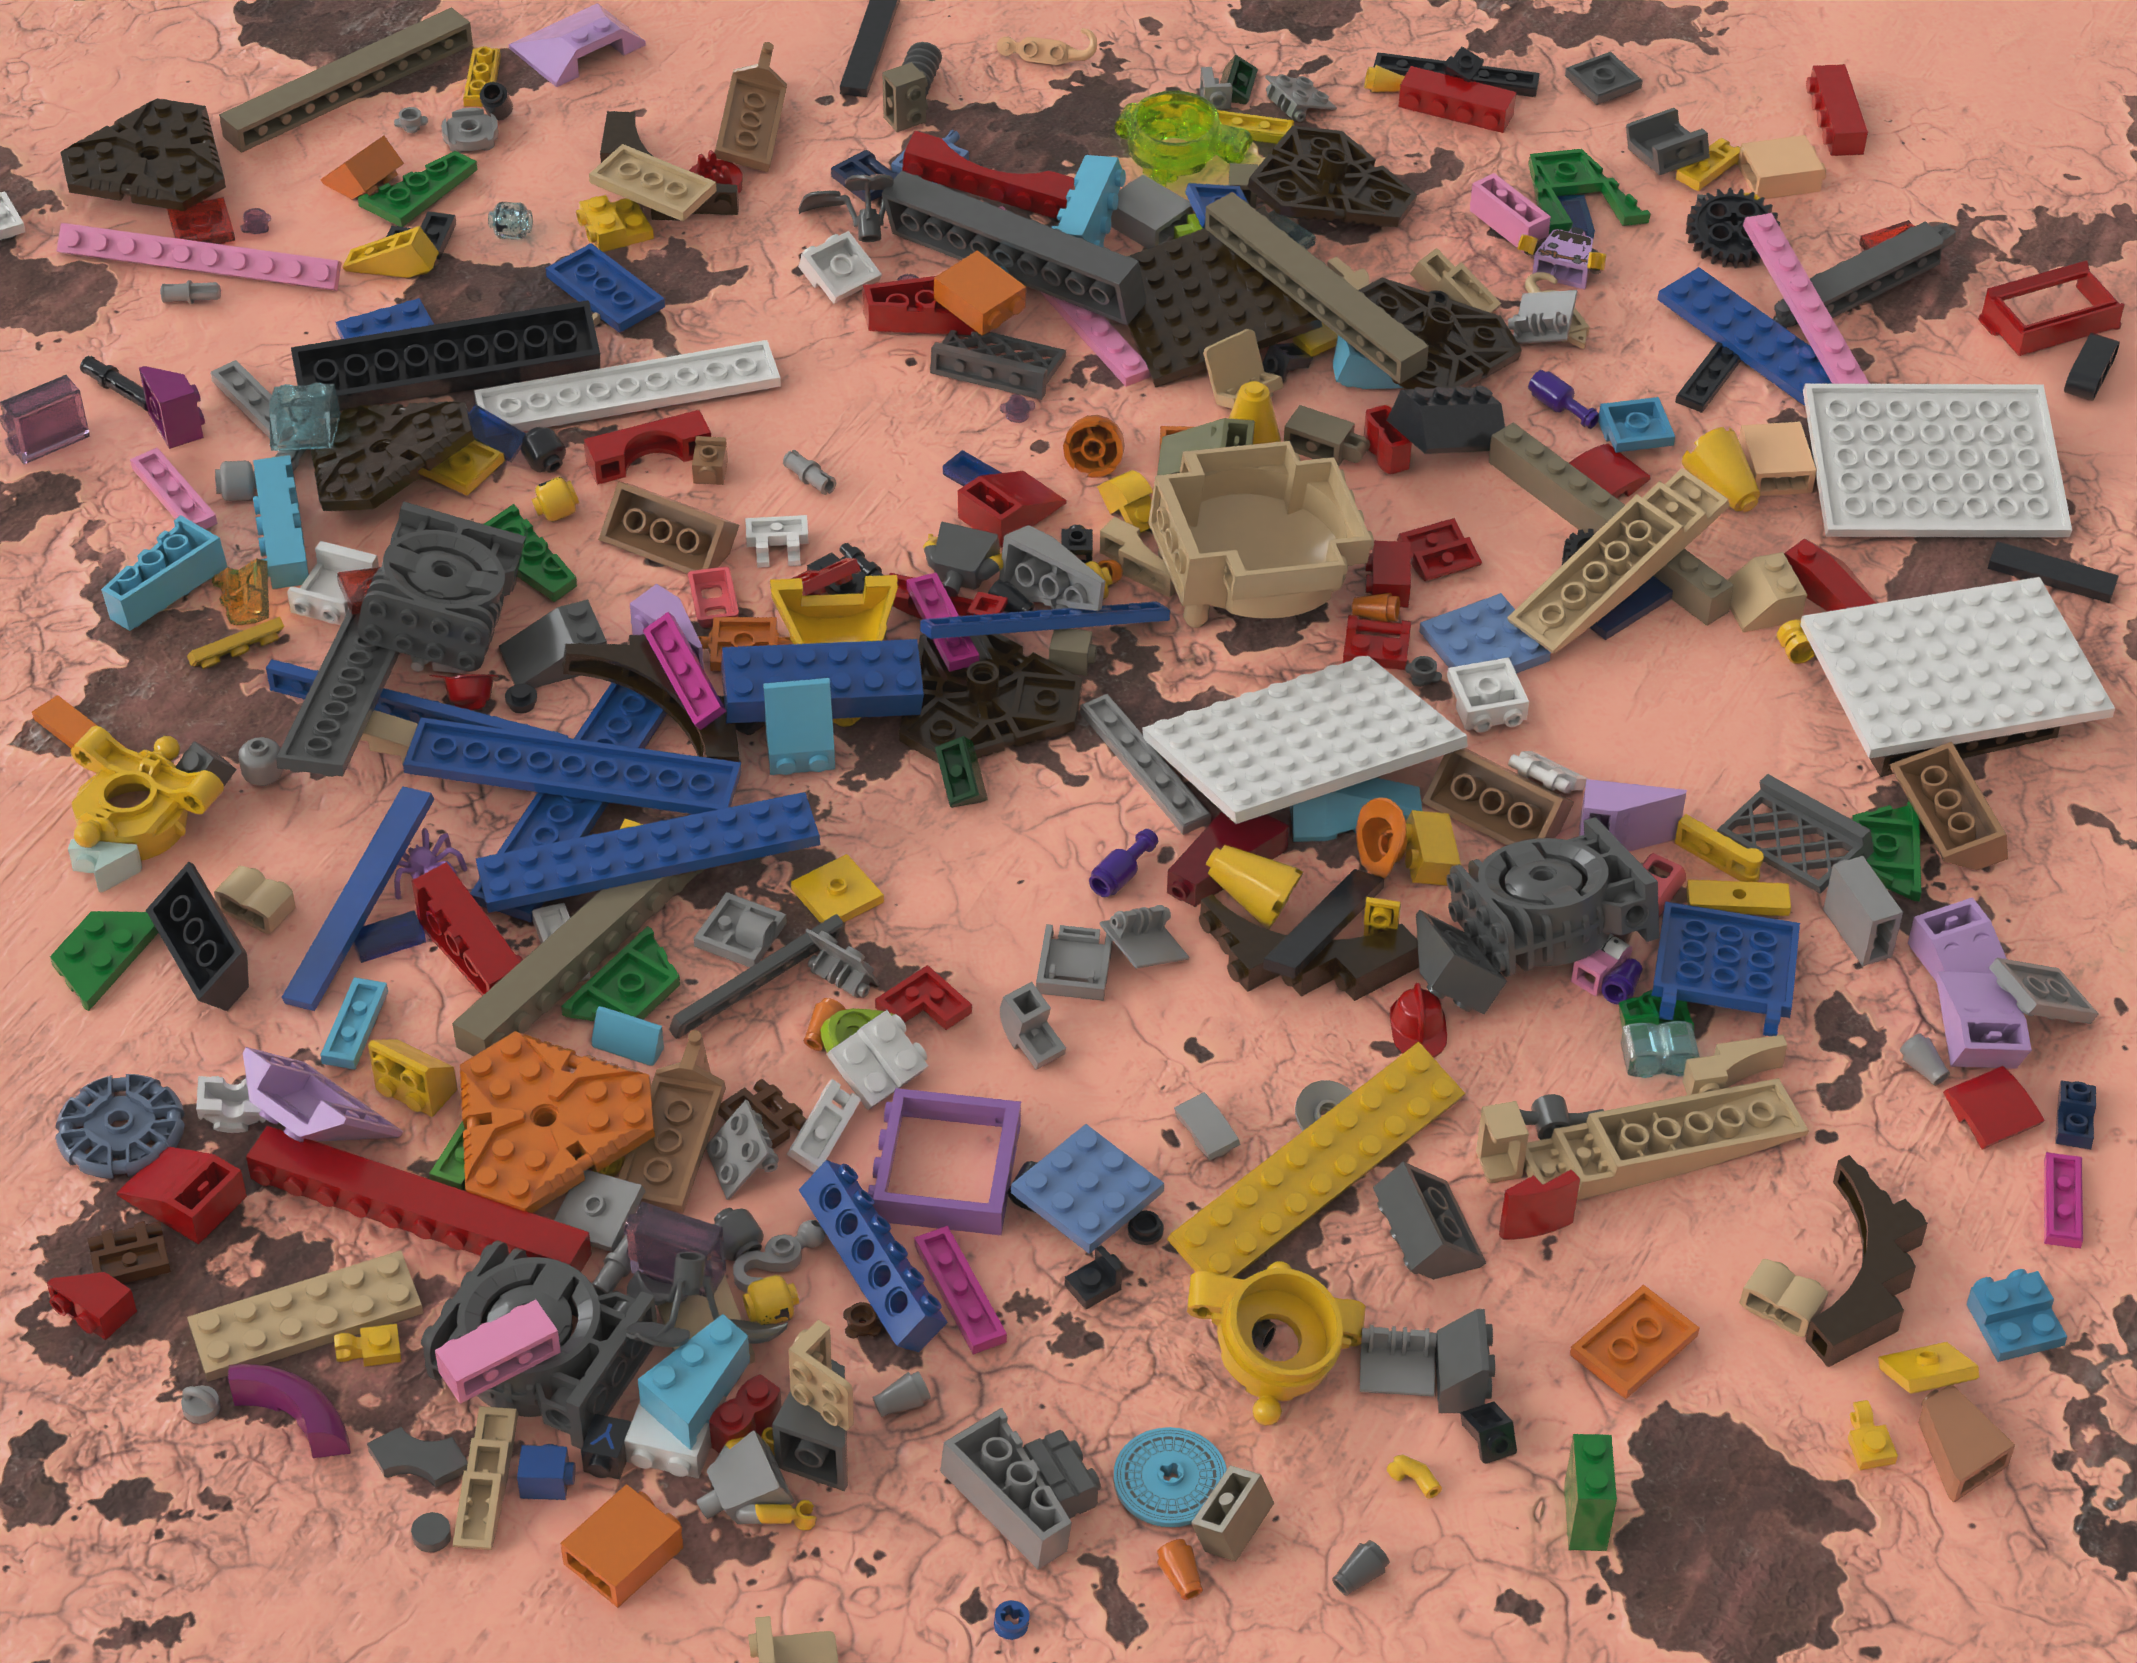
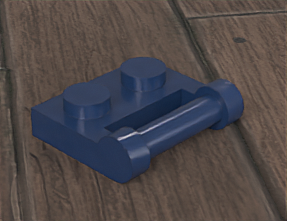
M864 150L831 167V177L844 187L845 180L853 175L870 176L884 174L895 179L899 174L893 173L877 161L875 155L869 150ZM865 190L851 191L865 202ZM870 190L871 201L881 197L883 190Z

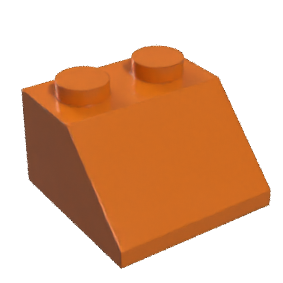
M383 135L320 180L324 185L353 200L361 194L367 193L371 195L378 190L376 183L380 180L386 184L399 175L396 169L402 166L404 162L385 135Z

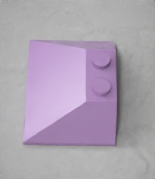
M597 3L510 43L509 49L555 87H559L579 77L578 58L608 44L624 56L645 46L646 41Z
M246 1047L243 1051L249 1101L261 1109L259 1115L271 1123H280L285 1126L284 1133L294 1140L303 1142L304 1139L321 1142L399 1138L402 1135L403 1131L307 1063Z

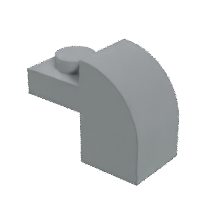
M1030 982L1003 997L1000 1006V1018L1006 1036L1013 1048L1017 1049L1020 1047L1037 1070L1063 1056L1066 1047L1047 1022L1051 1007L1033 982Z

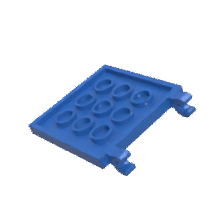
M1665 902L1652 996L1662 997L1659 1018L1673 1021L1676 1000L1766 1014L1763 1035L1777 1036L1780 1018H1790L1800 923Z

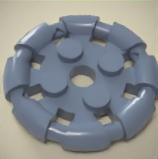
M126 1074V1077L113 1078V1075L85 1085L80 1089L79 1095L68 1099L57 1118L56 1129L59 1133L56 1134L55 1139L64 1159L70 1165L77 1164L80 1172L106 1179H114L115 1175L126 1173L128 1177H131L156 1160L159 1154L167 1147H177L184 1132L185 1123L181 1119L185 1116V1112L176 1093L168 1086L162 1087L159 1080L139 1074ZM126 1091L127 1096L115 1097V1092ZM165 1117V1119L156 1120V1118ZM128 1120V1122L121 1127L111 1126V1124L115 1121ZM150 1140L155 1142L151 1148L146 1145ZM91 1146L93 1149L86 1154L85 1151Z

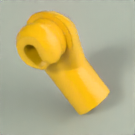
M1397 1455L1393 1458L1394 1461L1388 1464L1387 1472L1394 1480L1402 1481L1406 1475L1414 1479L1426 1498H1433L1441 1492V1485L1426 1464L1406 1455Z

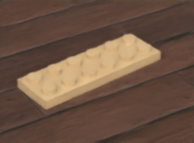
M400 1250L191 1315L187 1319L207 1382L228 1376L229 1365H263L332 1343L336 1334L349 1333L357 1335L360 1334V1328L389 1325L423 1314V1309L404 1256Z

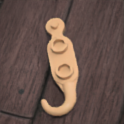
M1082 28L1080 32L1085 34L1090 40L1089 47L1085 50H1076L1060 40L1026 37L1022 41L1016 42L1008 36L998 40L997 50L1004 56L1018 53L1023 60L1028 62L1061 65L1072 61H1085L1091 58L1096 52L1098 44L1094 33L1089 29Z

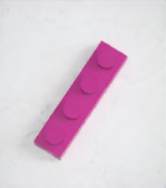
M936 572L907 579V590L922 619L959 616ZM970 636L933 639L949 672L969 667L972 663L979 661V653Z
M667 612L643 629L647 640L694 725L701 730L726 712L724 705L675 617Z
M945 1226L914 1237L915 1248L972 1354L974 1355L1006 1343L1007 1333L949 1227Z

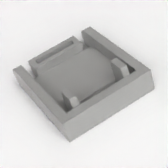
M1046 924L1036 979L1038 991L1041 994L1104 1001L1113 941L1106 933L1105 944H1099L1100 929L1060 925L1058 939H1052L1054 935L1053 925Z

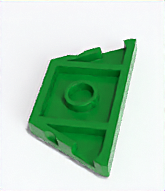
M1908 800L1907 806L1892 809L1888 805L1878 808L1873 812L1866 811L1853 815V821L1871 830L1874 852L1866 861L1886 889L1919 902L1922 893L1919 817L1910 801Z
M91 911L53 952L50 959L52 966L58 974L65 978L69 989L80 998L84 1009L90 1011L159 932L147 912Z
M647 926L561 1006L562 1015L568 1018L595 1021L597 1009L601 1006L644 1020L680 986L679 974L674 966L668 962V956L663 947H659L656 942L652 928Z

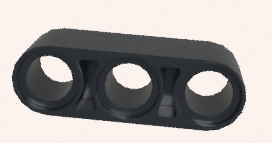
M2090 333L2068 375L2064 392L2094 401L2115 360L2120 341Z

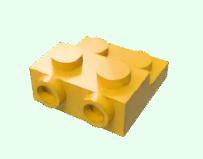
M606 195L579 201V209L576 210L578 223L581 227H585L588 241L594 243L602 252L654 239L653 228L637 202L627 198L610 202Z

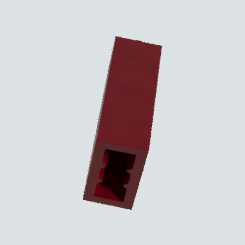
M1221 811L1168 869L1167 893L1177 900L1196 907L1201 904V899L1224 890L1208 874L1210 867L1205 865L1215 847L1221 850L1224 845L1273 860L1288 849L1290 826L1267 814L1235 824Z

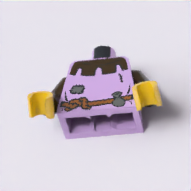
M1574 227L1569 232L1556 229L1547 238L1539 241L1530 235L1522 234L1517 250L1524 251L1525 254L1534 259L1533 273H1549L1558 280L1557 283L1585 290L1589 270L1593 274H1599L1605 269L1606 254L1599 253L1598 250L1592 248L1593 239L1586 236L1581 228Z

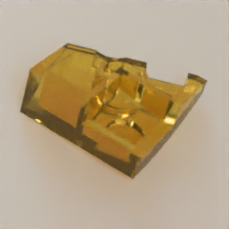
M256 558L239 570L227 567L212 577L213 586L221 588L223 593L219 600L222 606L226 608V616L230 624L248 625L269 618L267 561Z

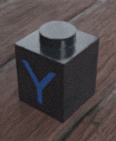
M599 1414L594 1415L581 1449L584 1472L598 1478L609 1477L620 1480L627 1462L624 1440L631 1421Z

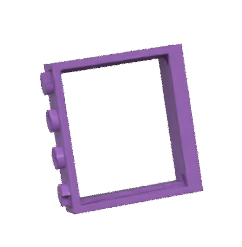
M895 1088L893 1101L886 1102L884 1122L888 1123L887 1129H881L879 1135L878 1149L882 1150L881 1157H875L873 1164V1178H877L876 1184L869 1185L868 1193L874 1199L875 1204L873 1206L878 1214L888 1223L937 1229L948 1226L950 1230L1002 1236L1008 1201L1007 1192L1011 1184L1021 1127V1101ZM902 1117L1002 1127L989 1203L889 1193L888 1187Z

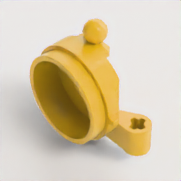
M92 726L71 749L73 759L80 766L96 773V775L78 788L79 792L72 801V809L77 825L74 830V839L78 845L85 848H91L99 841L137 844L141 861L153 858L170 849L186 833L188 811L195 814H203L224 791V785L219 777L210 771L203 770L201 772L186 773L176 769V765L171 761L177 758L180 753V745L171 736H163L157 739L153 752L142 750L137 753L121 745L104 728ZM128 792H150L144 802L131 808H118L107 802L115 796Z
M1283 1261L1270 1264L1267 1270L1260 1271L1245 1280L1222 1276L1208 1271L1195 1272L1190 1276L1187 1312L1189 1315L1199 1319H1212L1211 1322L1217 1326L1223 1364L1228 1372L1240 1384L1246 1387V1392L1259 1397L1253 1405V1417L1259 1424L1264 1426L1273 1425L1280 1419L1282 1409L1278 1401L1292 1400L1293 1397L1305 1394L1317 1387L1336 1363L1341 1349L1361 1344L1366 1306L1354 1299L1333 1297L1328 1289L1318 1280L1306 1273L1292 1269L1289 1264ZM1265 1319H1277L1286 1323L1293 1329L1298 1338L1299 1348L1297 1354L1286 1361H1274L1264 1357L1257 1351L1252 1340V1330L1255 1324Z

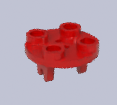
M712 150L708 152L707 158L703 154H699L697 164L689 170L718 184L738 185V193L742 191L743 174L740 168L732 162L717 160L716 154Z

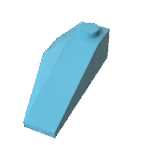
M1338 335L1333 359L1336 382L1346 387L1353 386L1361 389L1403 388L1395 384L1387 373Z
M1376 777L1290 806L1293 842L1329 841L1336 839L1338 833L1350 830L1356 833L1361 808L1371 799L1375 798L1391 799L1403 811L1406 820L1412 810L1422 811L1420 787Z

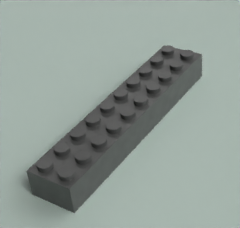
M901 171L895 177L892 187H886L882 192L892 234L958 260H962L978 250L999 267L1006 268L1008 273L1023 285L1127 326L1147 303L1139 261L1130 256L1121 255L1106 247H1100L1087 242L1083 238L1074 237L1059 229H1053L1035 220L1019 216L1012 211L1003 210L988 202H982L969 197L965 193L956 192L941 184H935L922 179L918 175H912Z

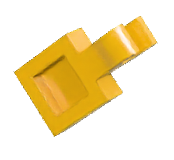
M397 1324L360 1328L361 1337H356L349 1333L334 1335L337 1362H347L363 1358L364 1367L401 1362Z
M1868 1400L1853 1402L1855 1412H1850L1849 1416L1855 1430H1850L1847 1439L1859 1470L1896 1464L1898 1455L1886 1424L1874 1425L1873 1412Z

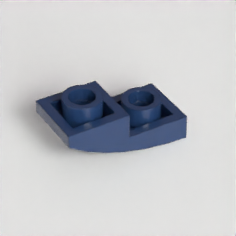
M2060 1081L2055 1144L2091 1150L2094 1140L2096 1086L2087 1085L2079 1081Z

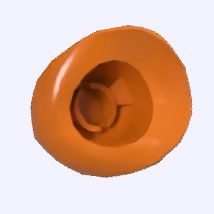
M1375 798L1366 803L1359 812L1356 826V842L1361 865L1375 876L1384 879L1388 877L1394 864L1399 862L1405 854L1408 844L1403 811L1395 802L1388 798Z

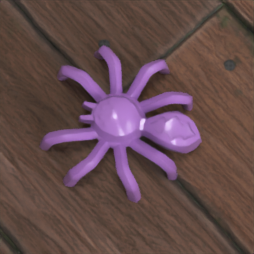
M425 827L421 830L423 847H419L417 844L414 849L408 848L410 855L405 852L402 856L407 862L400 860L398 863L399 866L405 868L397 869L395 874L394 888L396 899H401L400 879L402 873L410 874L415 879L447 862L457 875L456 870L448 861L438 862L449 853L455 855L461 869L464 872L467 871L463 855L451 847L448 833L440 835L431 852L429 850L428 830ZM445 841V845L447 848L438 856H436L440 847Z

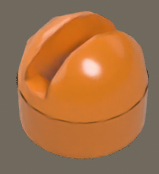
M1112 559L1102 560L1098 563L1100 568L1107 567L1113 584L1121 580L1123 568L1120 563Z

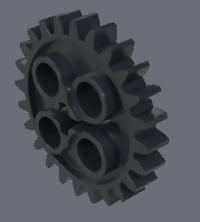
M1732 188L1728 189L1727 194H1723L1720 189H1717L1715 197L1710 193H1706L1705 200L1698 198L1697 206H1691L1686 223V234L1689 235L1688 243H1694V252L1702 250V259L1711 256V264L1720 260L1724 268L1728 262H1732L1734 268L1738 267L1739 262H1743L1746 267H1749L1751 259L1756 263H1760L1761 257L1743 227L1745 218L1772 213L1777 221L1778 213L1772 212V204L1764 206V197L1755 200V192L1745 196L1743 189H1740L1738 194H1734Z

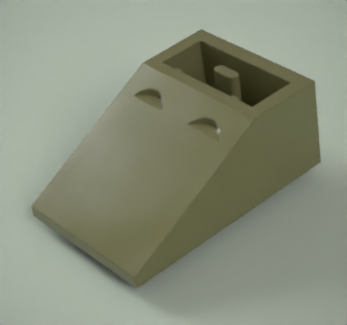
M1223 418L1162 437L1157 475L1180 473L1184 451L1253 445L1255 421Z

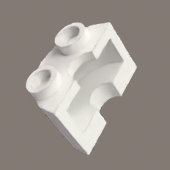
M198 1076L196 1106L198 1118L200 1120L205 1118V1120L213 1123L214 1130L240 1133L248 1131V1125L257 1123L259 1120L262 1123L265 1122L266 1119L259 1115L261 1109L249 1101L246 1078L240 1084L233 1085L226 1083L223 1077Z

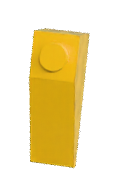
M418 226L351 249L342 268L346 272L409 278L418 274L425 275L430 272L434 267L439 251L422 228Z

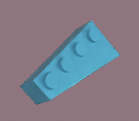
M1085 155L1074 178L1075 190L1069 189L1066 195L1067 208H1060L1057 215L1060 223L1058 226H1052L1053 229H1059L1066 234L1083 238L1087 242L1104 247L1105 236L1111 230L1113 210H1116L1118 207V193L1120 187L1124 186L1126 179L1125 170L1122 169L1118 157Z
M286 455L253 460L258 496H253L256 515L261 514L260 517H256L258 536L264 535V537L258 538L261 556H267V558L261 559L264 578L270 577L272 589L302 585L309 573L291 456Z
M180 515L174 520L175 527L171 531L164 530L156 537L158 543L150 550L144 549L137 555L138 562L136 564L126 566L101 589L110 619L131 631L226 569L228 566L220 537Z

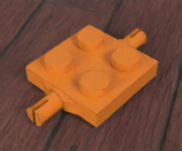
M714 617L713 628L709 636H698L702 649H708L710 671H721L723 647L793 644L790 637H779L777 617Z

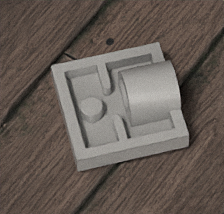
M726 892L695 935L694 947L747 967H752L761 961L786 925V914Z

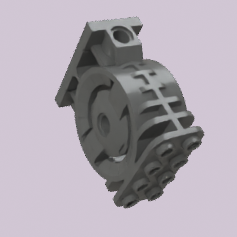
M403 502L398 522L391 536L390 545L384 553L382 567L375 573L362 602L358 634L365 642L372 645L396 650L400 653L464 671L478 670L484 662L485 655L493 639L495 627L501 614L504 596L510 595L515 588L526 536Z
M1596 817L1584 820V835L1568 840L1538 838L1515 842L1493 852L1483 863L1479 859L1470 861L1468 872L1460 864L1451 866L1450 874L1446 878L1448 888L1451 891L1452 902L1448 904V909L1454 922L1458 921L1464 929L1466 936L1469 939L1472 938L1478 945L1481 954L1487 955L1493 962L1495 970L1501 972L1505 977L1515 975L1516 963L1522 970L1529 971L1534 966H1557L1584 959L1598 951L1606 943L1610 933L1625 935L1637 931L1647 942L1659 939L1658 881Z
M496 1240L492 1245L488 1244L483 1249L480 1261L473 1271L465 1274L458 1292L453 1298H449L445 1302L440 1317L433 1326L427 1327L423 1333L421 1345L424 1347L427 1374L429 1378L434 1380L442 1379L438 1371L435 1350L442 1347L446 1342L458 1339L476 1330L482 1323L492 1322L510 1313L517 1306L526 1305L537 1300L558 1330L561 1353L477 1396L490 1407L517 1409L518 1416H542L544 1424L570 1434L571 1445L582 1449L594 1415L608 1416L655 1346L630 1339L626 1336V1328L633 1323H657L655 1298L653 1295L643 1291L639 1293L636 1299L618 1291L598 1296L592 1283L574 1267L549 1258H527L526 1251L519 1248L513 1249L509 1254L507 1244ZM572 1315L578 1318L577 1326L573 1334Z

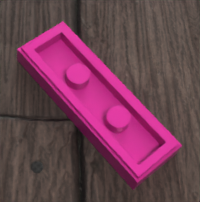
M2046 1152L2044 1158V1244L2081 1249L2083 1243L2082 1157Z

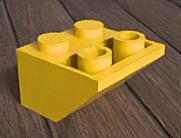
M398 1039L371 1040L368 1044L375 1087L383 1096L387 1098L392 1097L406 1104L415 1112L421 1111L433 1117L458 1090L453 1066Z

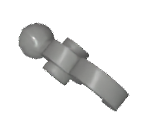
M807 1220L799 1226L795 1237L786 1234L777 1235L767 1242L765 1252L749 1251L740 1255L733 1265L734 1283L737 1288L747 1293L750 1283L763 1279L761 1277L748 1276L746 1272L750 1269L758 1268L770 1272H788L795 1269L802 1259L801 1249L804 1247L815 1248L824 1242L826 1233L820 1223L816 1220Z

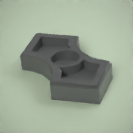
M399 1427L367 1443L369 1453L384 1477L387 1478L399 1474H413L427 1479L437 1488L463 1475V1472L467 1471L468 1461L453 1437L440 1441H423L410 1436L402 1427Z

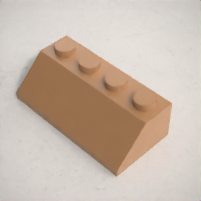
M618 481L598 540L688 574L690 571L719 567L730 554L740 525L641 487Z
M1952 742L1890 764L1892 772L1944 862L1973 870H1980L2008 859L2007 835Z
M1463 748L1443 756L1422 803L1441 813H1449L1451 818L1505 845L1529 839L1555 838L1560 833L1574 801L1467 748Z

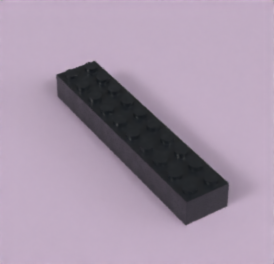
M589 300L291 347L303 417L342 411L362 405L373 406L600 369V350Z

